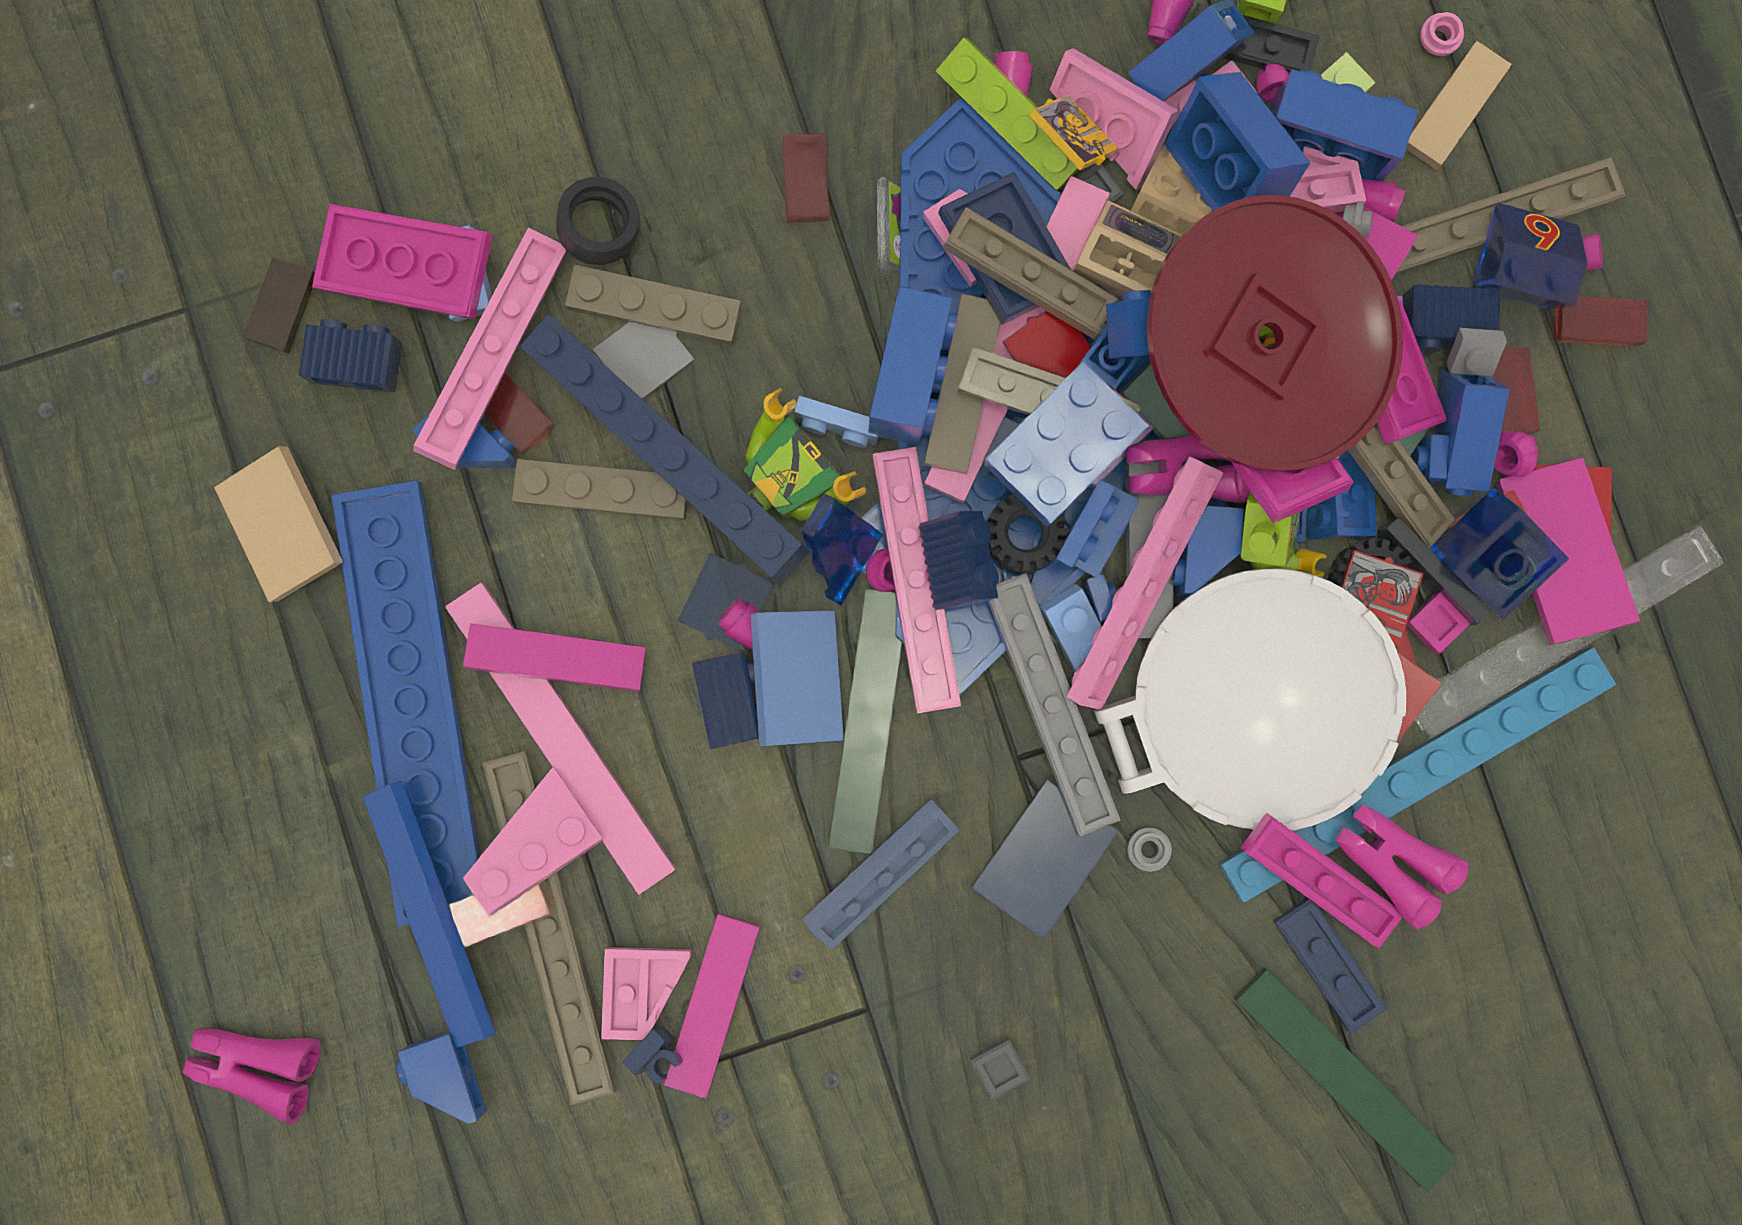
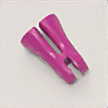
M1191 434L1134 444L1126 448L1127 464L1151 465L1152 462H1158L1159 473L1153 474L1148 472L1128 477L1129 491L1141 495H1170L1173 489L1174 478L1183 467L1182 463L1187 462L1189 456L1199 461L1226 459L1210 451ZM1234 465L1213 467L1223 472V475L1211 497L1226 502L1247 503L1251 490Z
M1361 805L1352 818L1365 831L1374 835L1375 838L1368 844L1364 838L1343 827L1335 840L1340 848L1387 893L1400 915L1408 924L1416 930L1429 925L1440 913L1443 901L1402 871L1395 864L1392 857L1395 855L1431 887L1447 895L1464 883L1467 878L1469 863L1453 853L1421 841L1382 813L1366 805Z
M196 1028L190 1047L201 1052L220 1056L221 1059L219 1062L203 1057H187L182 1073L191 1078L192 1081L237 1095L258 1106L274 1118L293 1125L297 1123L309 1097V1084L298 1082L310 1078L315 1070L321 1054V1039H263L219 1029ZM244 1065L274 1073L293 1081L264 1076L249 1070Z

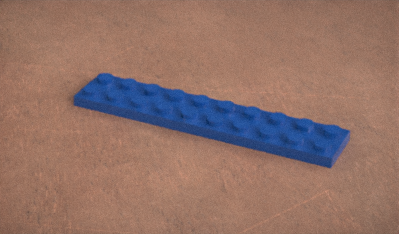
M416 480L332 495L376 790L402 780L452 917L485 912L463 879L480 858V851L422 483ZM389 869L397 927L410 925Z

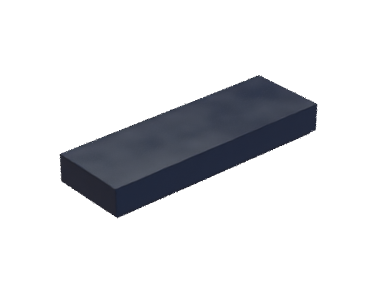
M1307 897L1273 920V923L1349 1033H1354L1387 1010V1007L1315 902Z

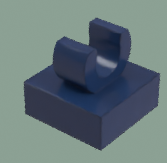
M665 1027L652 1029L622 1063L634 1075L647 1072L651 1081L660 1084L667 1078L658 1068L659 1061L662 1058H666L674 1067L679 1066L683 1061L677 1051L667 1049L676 1038Z

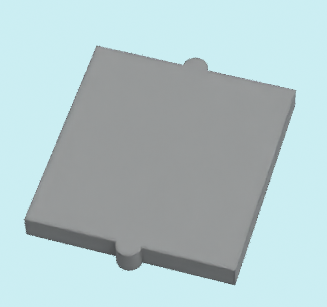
M628 322L593 348L599 359L643 400L695 361L678 339L677 332Z

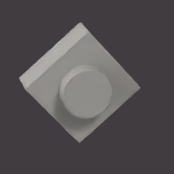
M1460 328L1446 362L1449 372L1454 374L1493 376L1507 343L1504 332Z

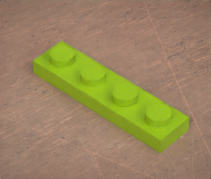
M964 37L938 67L936 72L1056 190H1060L1068 182L1070 176H1073L1079 169L1029 116L1038 107L968 38Z

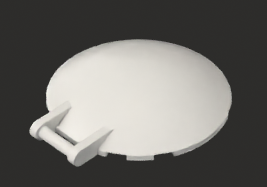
M1255 569L1227 575L1212 581L1181 601L1160 624L1147 646L1138 672L1135 696L1105 705L1102 710L1096 709L1094 712L1098 724L1104 725L1121 774L1118 782L1123 794L1136 792L1164 782L1172 792L1189 804L1195 811L1226 826L1229 824L1254 830L1267 812L1293 831L1316 825L1345 811L1362 798L1361 794L1373 783L1378 775L1382 776L1399 744L1397 739L1402 725V718L1406 714V686L1399 655L1386 629L1377 617L1348 591L1323 578L1300 571ZM1130 715L1134 717L1150 764L1149 768L1140 771L1137 770L1120 720Z

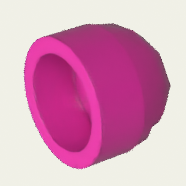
M1268 64L1266 71L1260 70L1256 75L1255 87L1263 102H1272L1289 75L1284 67L1279 64Z
M1600 234L1581 237L1572 244L1570 251H1581V257L1570 259L1576 268L1593 270L1603 267Z

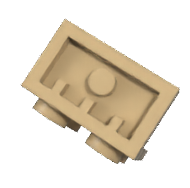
M1163 145L1131 211L1183 235L1187 229L1199 219L1212 212V210L1166 146Z

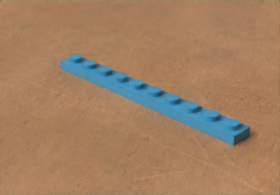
M1586 648L1389 763L1382 776L1378 775L1373 783L1361 794L1362 798L1345 811L1326 821L1310 827L1293 830V832L1321 853L1327 855L1340 847L1335 838L1343 827L1358 836L1366 832L1352 818L1361 805L1373 808L1390 818L1609 690L1616 683L1595 648ZM1243 850L1218 863L1239 901L1243 903L1283 880Z

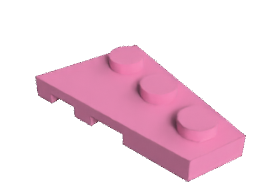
M1073 48L1065 51L1050 91L1057 99L1069 95L1118 147L1117 151L1108 157L1109 160H1115L1128 174L1126 179L1135 190L1141 188L1179 110Z
M552 767L463 879L487 916L491 917L601 843L602 837L554 767Z

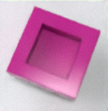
M1439 592L1434 593L1409 617L1406 626L1433 654H1440L1470 623Z

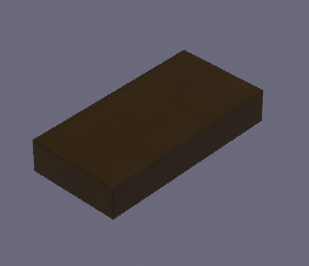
M272 257L243 337L249 341L289 354L312 291L315 272Z

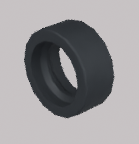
M592 176L577 180L564 191L558 203L556 232L561 245L572 257L586 264L606 265L619 261L630 252L639 229L640 211L634 197L623 185L609 178ZM591 200L602 201L613 206L623 219V229L616 239L607 242H595L582 237L572 224V214L579 204Z

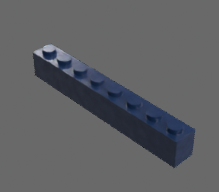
M549 314L519 346L770 577L782 584L811 552Z

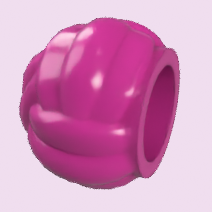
M1522 431L1502 432L1494 468L1506 476L1523 477L1529 475L1536 467L1539 457L1535 438Z

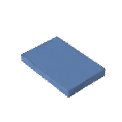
M835 611L750 614L759 747L844 740Z

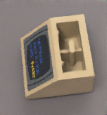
M1107 200L1073 272L1115 296L1119 302L1124 301V292L1151 290L1152 292L1157 273L1165 257L1182 235Z

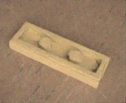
M1476 41L1411 132L1406 150L1437 170L1512 64Z

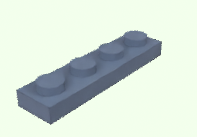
M931 799L856 870L850 873L826 898L819 902L802 919L803 923L828 948L834 949L960 830Z

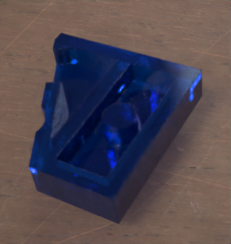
M823 493L802 528L801 533L806 546L812 551V562L816 572L825 578L828 586L824 591L826 598L841 606L868 559L874 553L883 533L837 499Z

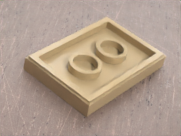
M276 447L214 487L268 602L282 600L343 563L288 447Z

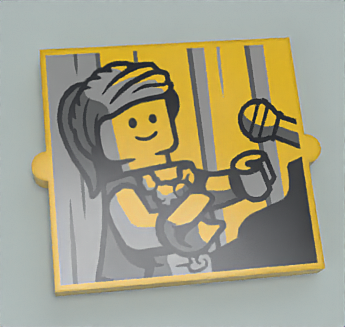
M1069 95L1054 101L1048 99L1043 106L1035 108L1029 115L1079 170L1093 164L1100 166L1107 157L1113 155L1118 149Z

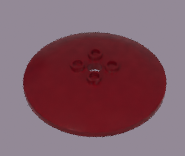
M1261 195L1236 200L1215 209L1194 223L1176 241L1165 257L1152 288L1148 306L1147 340L1150 361L1158 386L1165 401L1182 426L1202 445L1226 460L1256 470L1276 472L1305 469L1326 463L1345 453L1367 435L1386 409L1397 383L1402 361L1403 326L1400 306L1389 274L1377 253L1354 227L1332 211L1313 202L1283 195ZM1262 326L1269 327L1274 333L1275 343L1272 349L1265 348L1259 340V330Z

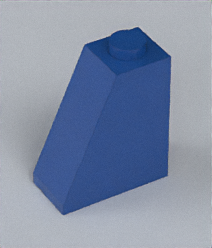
M1224 0L1210 5L1128 72V74L1134 81L1132 82L1133 84L1164 102L1237 48L1255 32L1232 0Z
M1440 367L1437 394L1447 421L1436 425L1435 435L1449 436L1447 479L1439 483L1446 488V492L1459 496L1473 495V490L1489 492L1510 389L1491 376L1450 373L1448 368Z

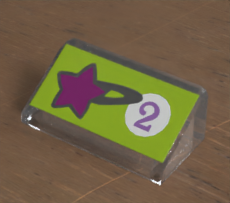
M883 177L877 180L878 272L880 274H900L901 186Z

